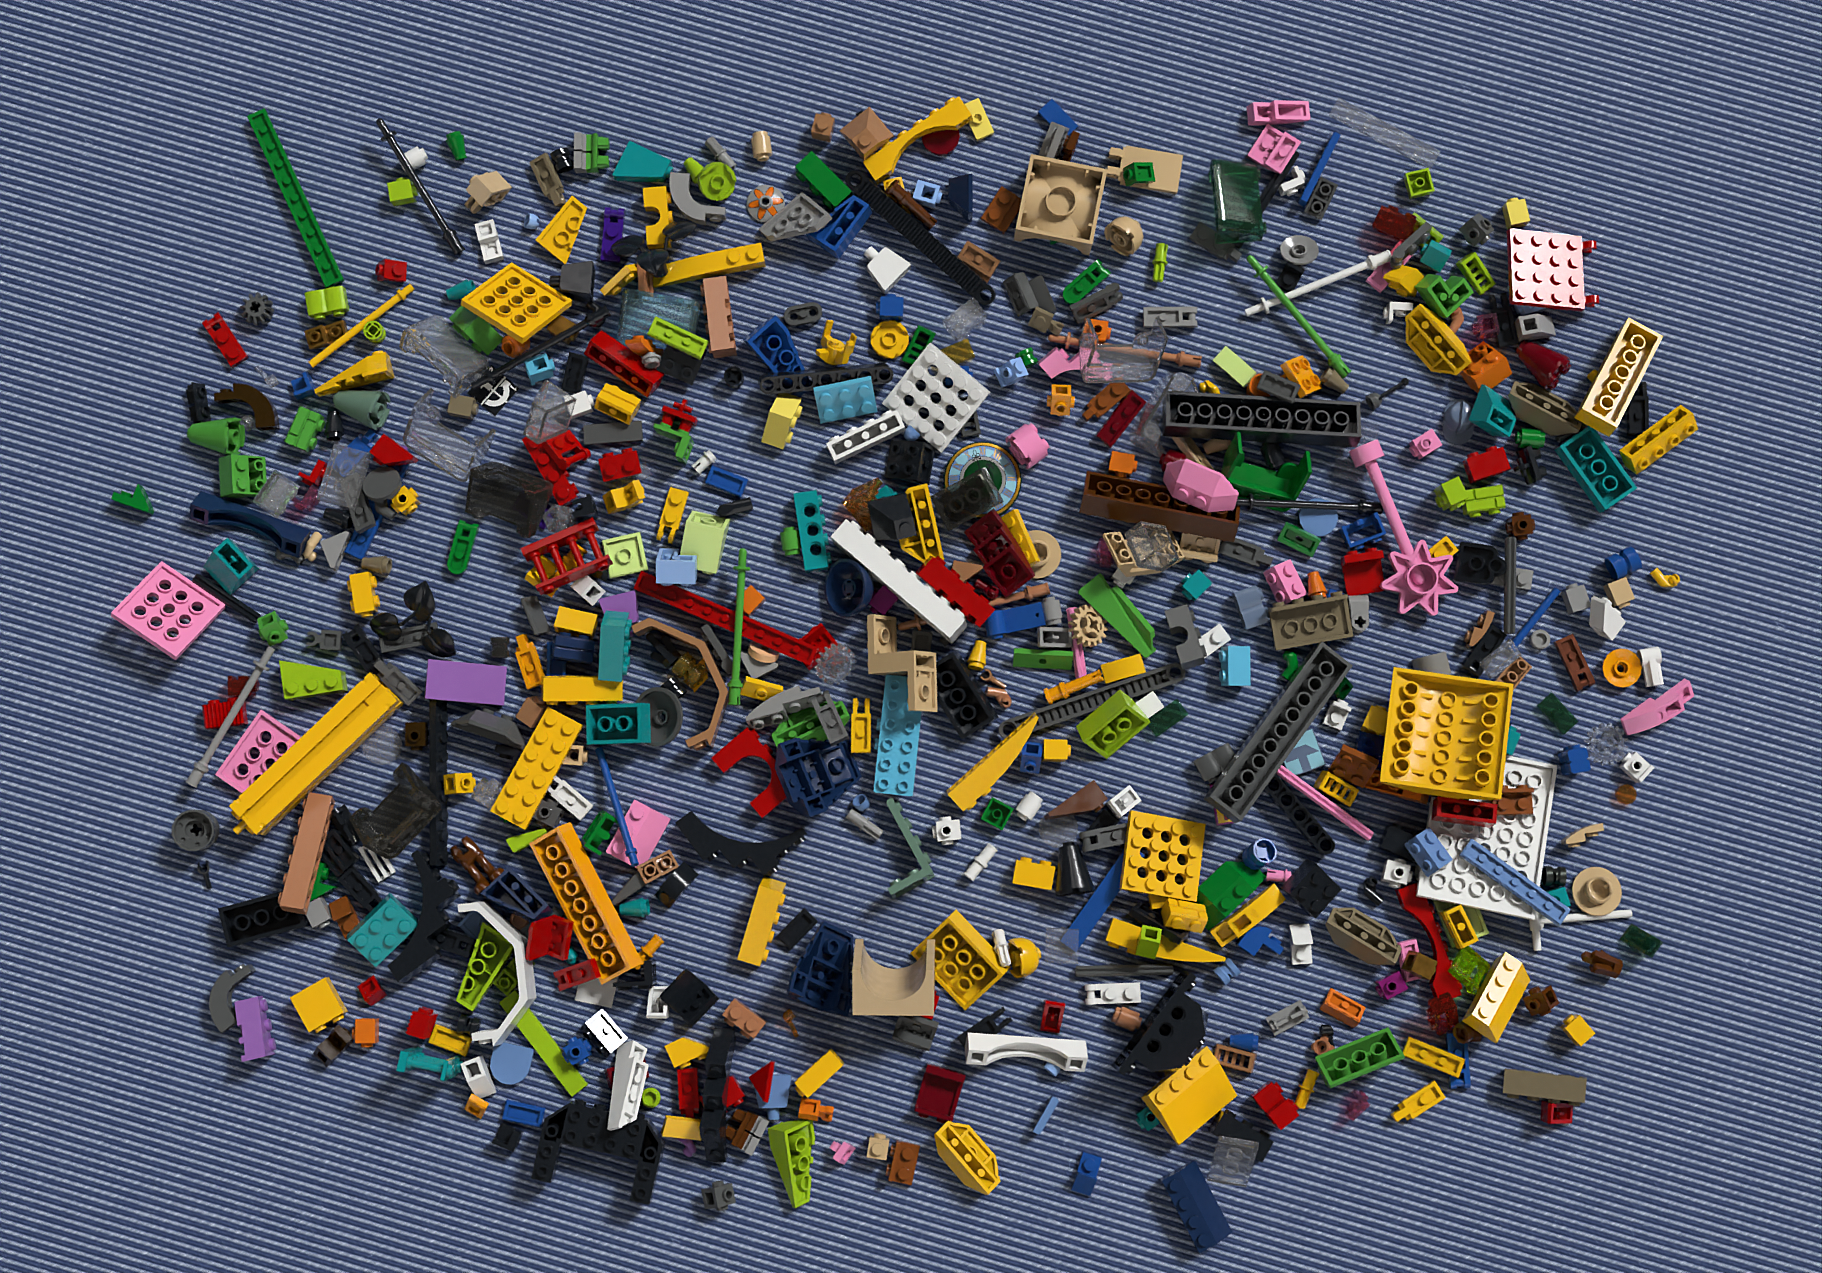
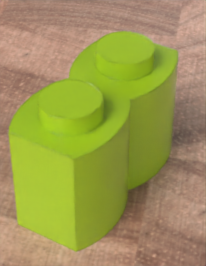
M343 286L304 293L308 316L314 318V320L326 319V316L331 314L334 317L343 316L345 312L349 311L346 288Z

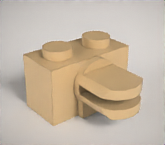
M497 171L475 175L470 179V185L466 189L471 196L464 205L475 214L483 206H491L496 202L502 201L512 187Z

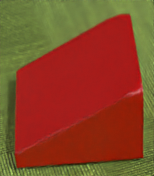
M374 975L357 986L364 1001L370 1006L387 996Z

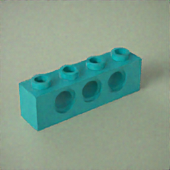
M817 490L794 493L805 572L828 570V564H832L830 552L826 553L825 545H829L827 533L823 534L822 526L826 525L825 516L820 514L819 508L823 506L822 496L817 495ZM809 507L816 510L815 515L812 517L805 515V510ZM810 527H817L819 530L815 536H810L807 532ZM813 546L821 547L822 550L819 555H813L810 552Z

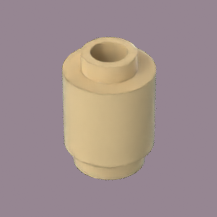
M766 131L754 132L751 138L753 158L758 161H767L772 156L770 136H768Z

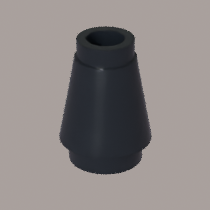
M338 411L328 412L324 433L328 441H340L344 435L340 412Z
M325 509L324 519L342 529H349L353 525L349 510Z

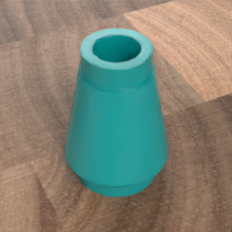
M466 279L446 289L447 297L449 300L462 299L475 290L476 286L473 280L468 281Z
M639 898L620 904L621 916L645 917V915H649V900Z

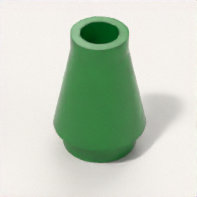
M461 131L447 134V140L445 141L455 160L466 159L464 135H461Z

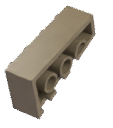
M1505 1068L1503 1093H1506L1508 1098L1519 1099V1095L1527 1096V1100L1532 1101L1547 1098L1549 1103L1560 1104V1100L1568 1101V1105L1580 1106L1581 1103H1585L1587 1077L1580 1076L1578 1078L1571 1075H1554L1552 1073H1536Z

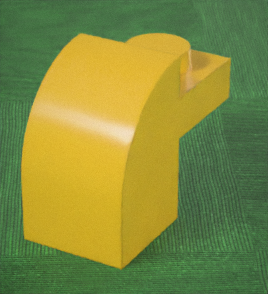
M634 480L622 488L608 491L602 497L608 514H612L643 503L645 495L640 481Z

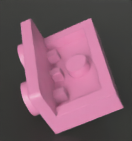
M1291 559L1263 572L1277 602L1284 601L1286 605L1292 602L1293 599L1307 595Z

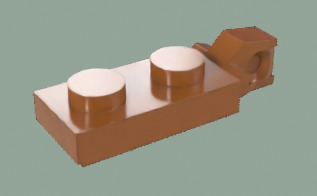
M1118 376L1086 405L1089 409L1082 414V417L1086 422L1094 415L1097 418L1102 417L1128 394L1130 388Z

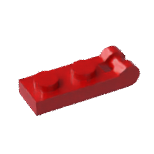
M217 312L213 315V318L210 320L206 319L202 324L229 365L234 368L249 357L221 314ZM219 323L221 328L215 331L213 327Z
M595 958L553 972L554 978H557L559 983L557 986L559 991L601 977Z

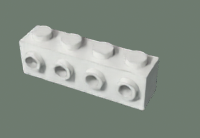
M889 410L876 420L874 418L870 419L859 428L853 427L847 430V434L830 438L826 446L834 463L842 462L904 432L905 426L898 411L892 412V410Z

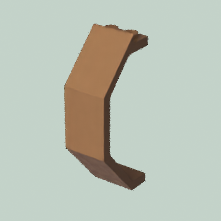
M651 618L632 625L631 627L638 637L652 630H658L700 650L719 690V698L709 728L685 741L691 750L698 751L706 747L707 742L713 748L728 704L729 690L707 644L698 638Z

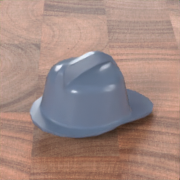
M1455 399L1450 401L1444 411L1443 435L1449 443L1454 445H1462L1468 442L1474 431V424L1469 421L1473 405L1467 400Z

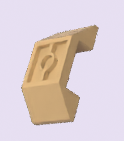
M1152 528L1145 538L1124 540L1121 532L1104 533L1102 535L1117 567L1126 577L1160 573L1185 558L1171 530Z

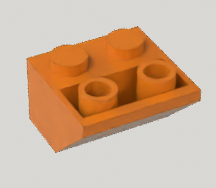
M1483 341L1468 352L1472 363L1459 373L1469 387L1479 393L1482 384L1492 389L1510 376L1512 371L1507 358Z

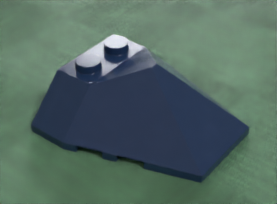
M793 738L779 743L777 746L775 770L789 805L807 818L825 812L828 807L836 802L844 792L848 791L862 777L847 740L831 746L828 739L816 741V739L802 740L800 738Z
M822 921L792 970L787 987L788 997L818 1011L848 1017L852 1002L850 960H853V935Z

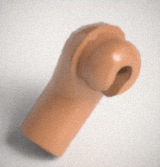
M1460 307L1450 315L1452 322L1449 328L1455 334L1464 322V316Z

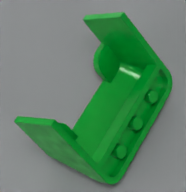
M1240 432L1236 433L1229 445L1221 473L1231 483L1233 488L1239 492L1238 498H1247L1248 494H1252L1254 499L1296 501L1312 473L1309 451L1304 453L1299 464L1285 463L1280 466L1278 471L1244 463L1245 456L1242 450ZM1265 507V508H1269V509L1276 510V511H1280V512L1288 511L1289 509H1291V508Z

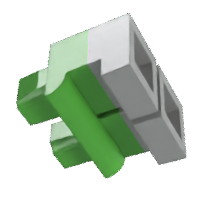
M574 132V170L576 173H598L599 169L609 168V156H599V150H609V138L599 137L597 133L590 135Z

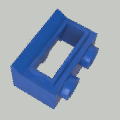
M1378 512L1349 525L1341 526L1338 529L1347 550L1353 549V551L1364 548V543L1371 541V544L1382 541V536L1386 534ZM1371 525L1374 526L1376 534L1351 543L1348 534Z

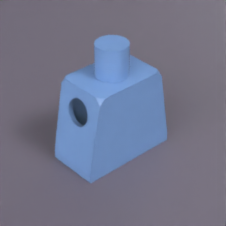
M773 1074L768 1103L762 1100L755 1089L758 1107L767 1108L768 1120L780 1119L779 1108H787L792 1074Z

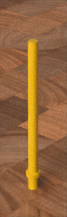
M408 284L402 290H397V294L313 357L308 363L314 368L362 331L367 322L375 321L399 301L407 299L406 296L415 290L413 286Z

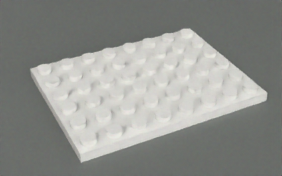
M1506 755L1503 785H1507L1508 788H1516L1518 785H1528V788H1534V793H1532L1533 814L1497 816L1496 824L1491 828L1431 820L1433 800L1437 798L1431 795L1426 829L1431 828L1453 860L1429 877L1420 868L1416 896L1535 920V909L1463 859L1459 854L1472 838L1540 887L1557 765ZM1469 799V801L1491 803V800Z

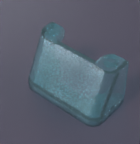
M623 289L616 339L621 344L627 346L625 340L633 339V336L643 335L645 339L652 340L653 345L666 347L667 344L647 335L655 316L697 335L702 312L699 302L690 299L634 289Z

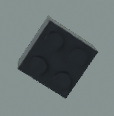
M1306 859L1280 887L1307 914L1315 919L1342 890L1316 863L1309 859Z

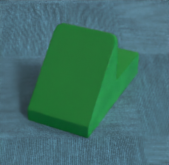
M137 484L133 495L121 491L120 494L113 492L112 500L153 515L154 509L144 487L140 484Z
M320 862L310 901L323 897L338 888L337 886L323 883L329 875V868H327L326 863Z

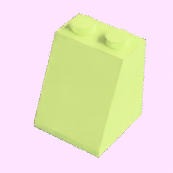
M692 510L686 520L680 555H697V570H701L704 574H716L720 567L730 519Z

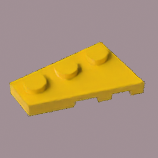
M571 196L535 240L564 265L567 264L587 207L574 196Z
M1013 509L1001 518L1018 542L1032 567L1040 559L1019 510Z

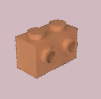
M737 998L733 999L722 1014L727 1024L732 1027L734 1025L738 1026L741 1029L740 1033L748 1039L750 1037L755 1038L767 1022Z

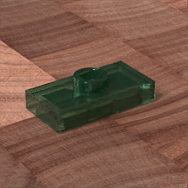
M1552 692L1536 705L1562 735L1566 734L1579 722Z
M1175 699L1150 717L1151 723L1147 726L1157 737L1186 717L1188 713L1179 700Z

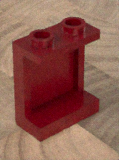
M927 1063L914 1111L918 1112L917 1116L929 1118L930 1115L937 1117L936 1121L941 1123L953 1122L966 1074Z

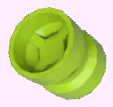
M369 321L365 324L363 332L370 342L378 344L384 341L386 330L379 322Z

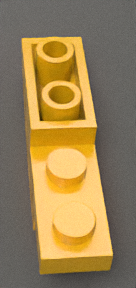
M1273 883L1242 905V908L1212 928L1210 932L1220 946L1224 947L1233 939L1239 938L1281 905L1286 898L1275 883Z

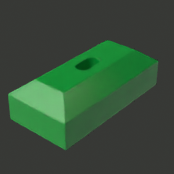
M1285 522L1277 541L1313 557L1321 542V538Z

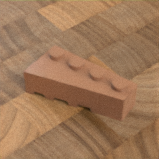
M726 276L703 279V285H700L701 296H705L706 304H703L704 316L707 315L708 323H705L706 334L710 335L708 351L713 354L714 359L737 356Z

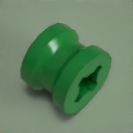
M1032 347L1015 354V358L1021 357L1026 369L1039 362L1033 355Z

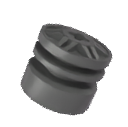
M187 810L182 812L175 818L172 825L174 842L180 848L187 851H202L210 848L217 841L220 826L215 816L205 810ZM197 827L202 828V831L199 832V835L198 833H194L193 831Z

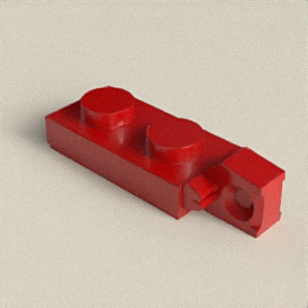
M698 1068L677 1069L679 1110H681V1114H686L687 1118H695V1113H699L700 1108Z

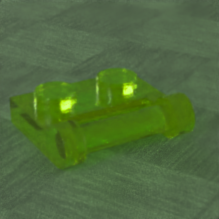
M1470 946L1459 949L1448 972L1466 986V991L1469 994L1475 995L1479 990V984L1484 974L1488 973L1490 969V964ZM1475 966H1477V972L1474 978L1471 979L1470 975Z

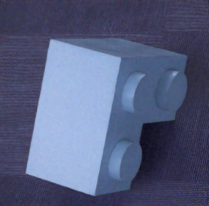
M659 548L656 558V583H661L663 586H670L672 584L691 586L696 584L697 555H679V549Z

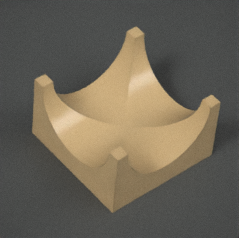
M1031 154L1014 241L1021 242L1024 239L1031 238L1053 240L1073 246L1080 250L1082 254L1089 256L1108 169Z

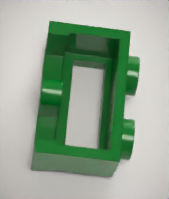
M605 810L599 811L583 835L581 843L596 854L601 855L602 852L598 850V847L603 839L608 840L610 838L609 830L614 823L618 824L616 817Z

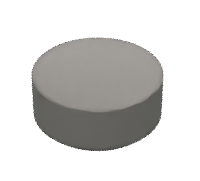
M1536 630L1530 635L1529 642L1535 649H1544L1550 644V635L1545 630Z

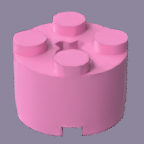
M1032 423L1022 425L1005 438L1006 443L1010 441L1011 447H1009L1012 455L1021 465L1026 464V469H1030L1048 456L1047 449L1050 448L1047 441L1039 437L1037 434L1038 430Z

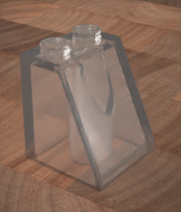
M545 380L532 402L523 435L536 444H540L567 432L577 399L550 381Z

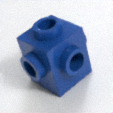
M575 1036L565 1042L567 1046L563 1047L564 1052L562 1055L567 1063H571V1065L577 1063L578 1066H581L589 1061L588 1056L592 1055V1047L587 1039L584 1040L583 1037L577 1039ZM574 1048L579 1049V1055H574Z

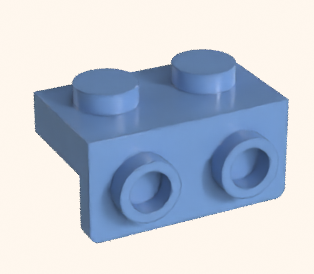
M1430 827L1405 843V847L1427 877L1453 860Z

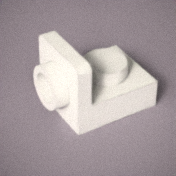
M1389 302L1383 309V319H1386V324H1391L1393 321V313L1398 317H1405L1413 310V303Z
M1343 700L1331 701L1322 724L1341 731L1352 708Z

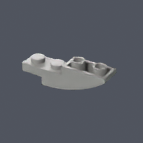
M799 686L787 689L757 706L746 717V722L751 730H760L766 726L781 724L789 720L788 713H796L802 709L813 707L810 698L813 696L818 697L822 695L819 687L801 691Z

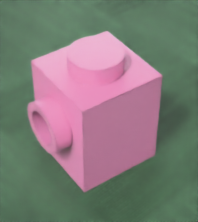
M1430 429L1409 443L1411 446L1409 449L1412 455L1420 460L1440 448L1442 443L1434 430Z

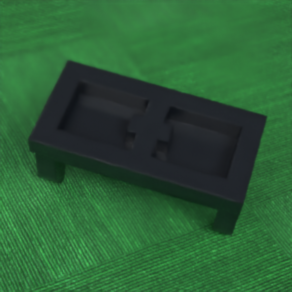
M590 494L572 502L573 505L581 503L577 506V511L572 513L577 523L592 517L594 519L599 518L595 500Z

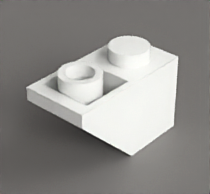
M1593 596L1591 598L1589 625L1598 635L1613 641L1626 621L1621 617L1622 613L1611 606L1612 602L1605 597L1598 598Z
M483 1055L461 1063L466 1081L474 1095L484 1098L496 1093Z

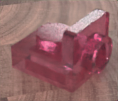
M1356 1089L1351 1092L1359 1101L1357 1103L1353 1101L1346 1108L1348 1111L1345 1113L1351 1121H1354L1370 1106L1367 1102L1368 1096L1362 1090L1358 1092Z

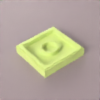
M640 532L602 540L604 554H608L613 562L608 568L610 579L640 573L641 571H649Z

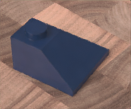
M972 174L949 179L948 185H945V197L949 198V204L968 222H972Z

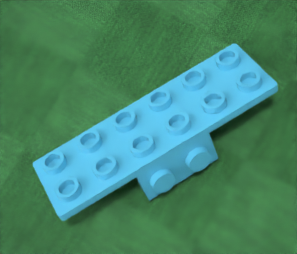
M886 675L882 716L877 718L876 730H880L879 738H875L874 749L878 750L873 791L874 793L911 797L913 796L922 712L908 711L907 677Z

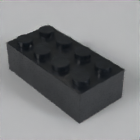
M280 892L218 908L227 947H235L308 927L310 923L305 914L287 912L281 909L280 904H278Z

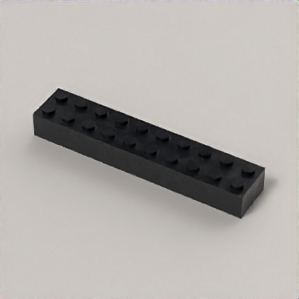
M1166 391L1162 401V433L1166 437L1233 440L1236 433L1240 432L1241 441L1357 447L1361 439L1360 402L1295 398L1293 404L1277 397Z

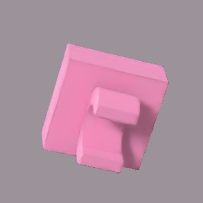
M834 1141L829 1147L836 1152L833 1159L844 1165L856 1149L845 1141L842 1145Z

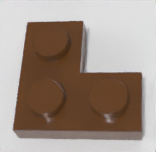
M1072 131L1071 136H1066L1062 152L1065 153L1062 159L1058 158L1059 160L1071 161L1080 133Z

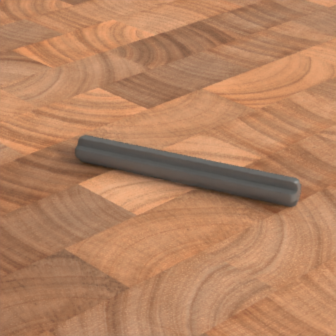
M1516 537L1505 538V562L1507 564V570L1504 573L1505 634L1515 633Z
M1172 964L1075 967V975L1077 977L1172 975L1174 971Z

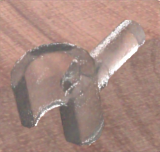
M259 366L255 367V370L263 377L269 387L272 388L279 384L274 374L268 376Z

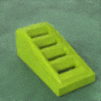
M1476 252L1467 254L1456 263L1459 270L1479 295H1482L1496 284ZM1472 261V264L1467 267L1466 264ZM1476 267L1477 270L1471 273V270ZM1481 273L1483 276L1476 280L1475 277ZM1486 279L1487 283L1480 287L1479 284Z
M542 828L510 837L506 841L512 852L519 853L530 846L529 843L548 833L549 830Z

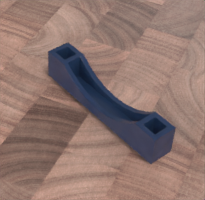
M200 491L190 504L189 519L205 525H233L250 529L268 538L277 546L280 552L300 558L304 552L306 543L310 538L311 530Z

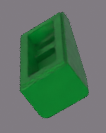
M918 325L902 361L912 365L916 360L908 357L909 354L916 357L920 356V353L913 351L912 348L916 347L923 351L929 343L933 342L936 332ZM921 332L929 336V340L919 336V333ZM916 339L926 343V346L923 347L915 343Z

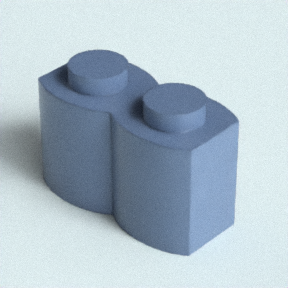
M1254 585L1232 593L1244 630L1269 622L1268 608L1262 604L1264 596L1261 588L1257 589V586Z

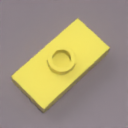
M977 98L965 103L973 117V120L968 124L976 141L993 135L994 130L980 99Z

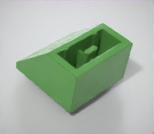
M230 454L219 458L220 497L243 498L267 495L265 457Z

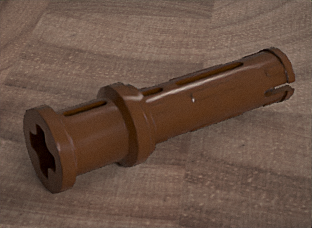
M893 181L885 193L887 195L890 194L899 206L907 208L930 230L937 220L911 197L909 191H905L898 184L899 181Z

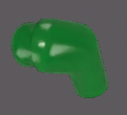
M1288 650L1283 654V659L1287 662V668L1281 676L1289 681L1298 669V659L1295 652Z

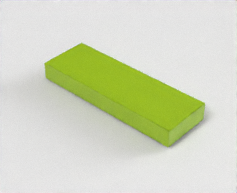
M656 316L647 333L648 336L701 360L709 342Z

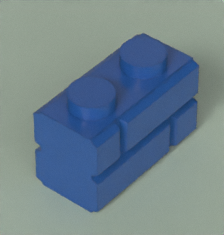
M1580 744L1563 747V752L1558 754L1559 762L1562 763L1560 767L1563 775L1586 772L1591 769L1590 761L1587 760L1589 757L1587 748H1580Z

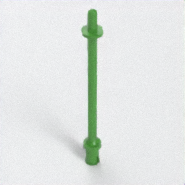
M1247 256V262L1257 272L1254 278L1258 276L1262 278L1328 358L1327 364L1332 366L1342 379L1351 372V369L1342 361V356L1332 352L1265 271L1268 269V266L1262 267L1254 256Z
M745 548L739 550L738 566H733V569L738 571L732 679L727 683V687H729L728 705L741 704L740 695L741 688H743V683H741L739 678L745 573L750 571V567H746L747 551Z

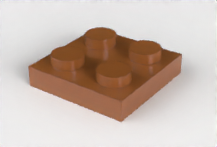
M1343 744L1327 771L1336 777L1364 788L1377 768L1379 760Z

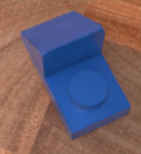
M1082 1152L1071 1188L1072 1191L1091 1196L1097 1182L1096 1177L1102 1157Z

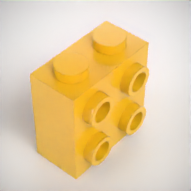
M329 977L319 980L290 997L308 1032L315 1031L317 1034L327 1028V1023L331 1021L336 1023L345 1018L343 1014L348 1012Z

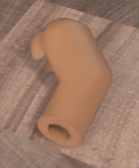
M986 687L985 696L994 697L1000 706L1004 708L1011 706L1012 700L1004 689Z

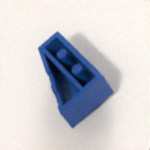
M853 195L834 209L830 214L832 220L825 227L817 232L808 233L806 236L810 241L839 259L869 219L872 210L869 204Z

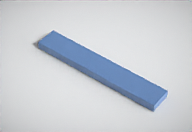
M1472 838L1459 854L1463 859L1557 926L1561 925L1570 912V908Z

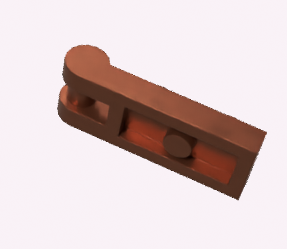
M1574 634L1555 641V647L1575 691L1579 692L1587 685L1589 687L1594 685V677ZM1583 673L1584 679L1579 680L1578 674Z

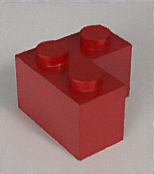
M1268 1081L1251 1094V1097L1273 1125L1282 1130L1300 1116L1297 1113L1299 1108L1292 1099H1286L1282 1096L1283 1090L1277 1082L1273 1084L1271 1081Z

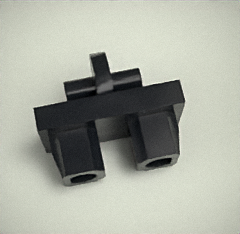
M1532 446L1516 452L1518 466L1513 469L1514 472L1520 471L1527 485L1542 480V477L1547 475L1546 468L1544 466L1538 467L1536 460L1541 458L1539 448L1532 449Z

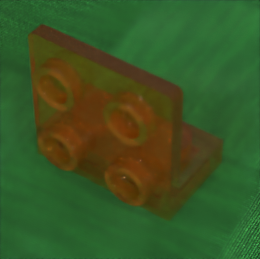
M878 477L853 488L842 501L843 505L865 531L872 529L867 501L877 499L875 496L879 493L878 489L883 484Z

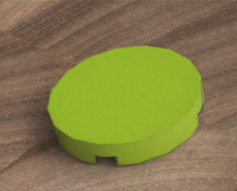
M722 162L707 164L698 176L699 190L710 200L722 201L728 198L735 189V173L728 165Z

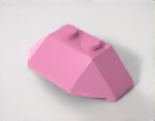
M1189 459L1166 464L1163 481L1173 498L1206 512L1235 509L1239 492L1233 488L1222 473Z

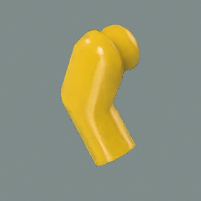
M1204 380L1203 383L1199 384V389L1202 393L1208 391L1209 393L1220 394L1219 388L1209 380Z
M1658 568L1649 573L1661 587H1675L1680 582V577L1677 574L1663 575Z

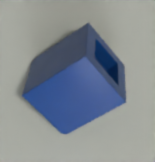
M307 372L302 373L303 377L291 381L294 389L293 395L298 400L315 394V386Z

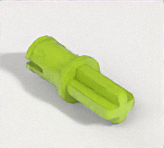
M1165 243L1156 244L1155 257L1152 260L1154 264L1152 279L1154 282L1163 281L1164 269L1168 263L1166 261L1168 245H1165Z

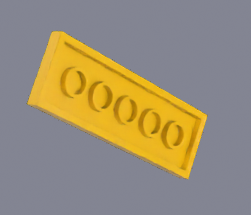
M547 707L490 812L526 830L583 725Z

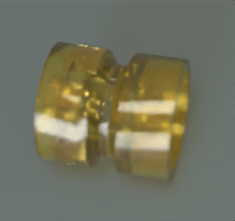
M688 652L682 655L671 669L679 678L683 677V682L691 689L695 688L708 673V670L701 663L696 664V659Z

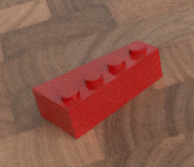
M929 556L916 571V574L925 583L934 588L935 592L946 598L952 607L960 610L969 622L977 627H981L995 610L989 605L990 601L983 595L979 596L975 593V588L967 581L966 583L959 579L961 576L955 570L947 569L944 566L946 562L939 556H936V558Z

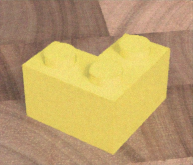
M778 393L769 411L761 442L780 449H784L786 443L790 444L793 437L791 428L795 427L797 419L802 413L803 407L800 406L802 398L788 393Z

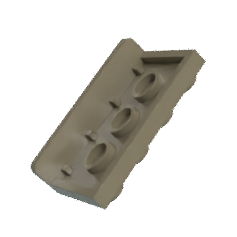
M1342 591L1331 592L1330 597L1323 598V594L1311 596V600L1308 601L1298 598L1293 599L1291 604L1286 605L1284 601L1272 603L1273 607L1268 608L1275 650L1353 637L1347 602L1348 594H1342Z

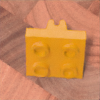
M1303 355L1280 365L1284 372L1280 377L1288 378V380L1301 385L1297 393L1300 398L1313 394L1323 388L1319 377L1313 373L1309 361Z

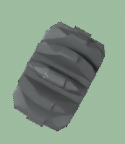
M257 292L255 297L249 294V300L243 299L246 305L240 306V309L244 311L241 315L243 318H247L246 322L249 324L253 322L255 326H258L260 321L265 325L266 318L272 319L269 313L274 312V309L271 308L273 302L268 300L267 295L261 296Z

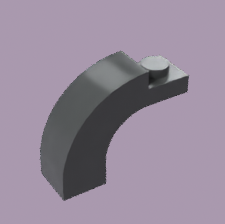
M252 964L240 965L234 970L235 974L231 970H226L218 977L212 987L209 1009L211 1018L220 1033L227 1032L237 1024L236 1012L232 1005V993L241 981L256 971Z

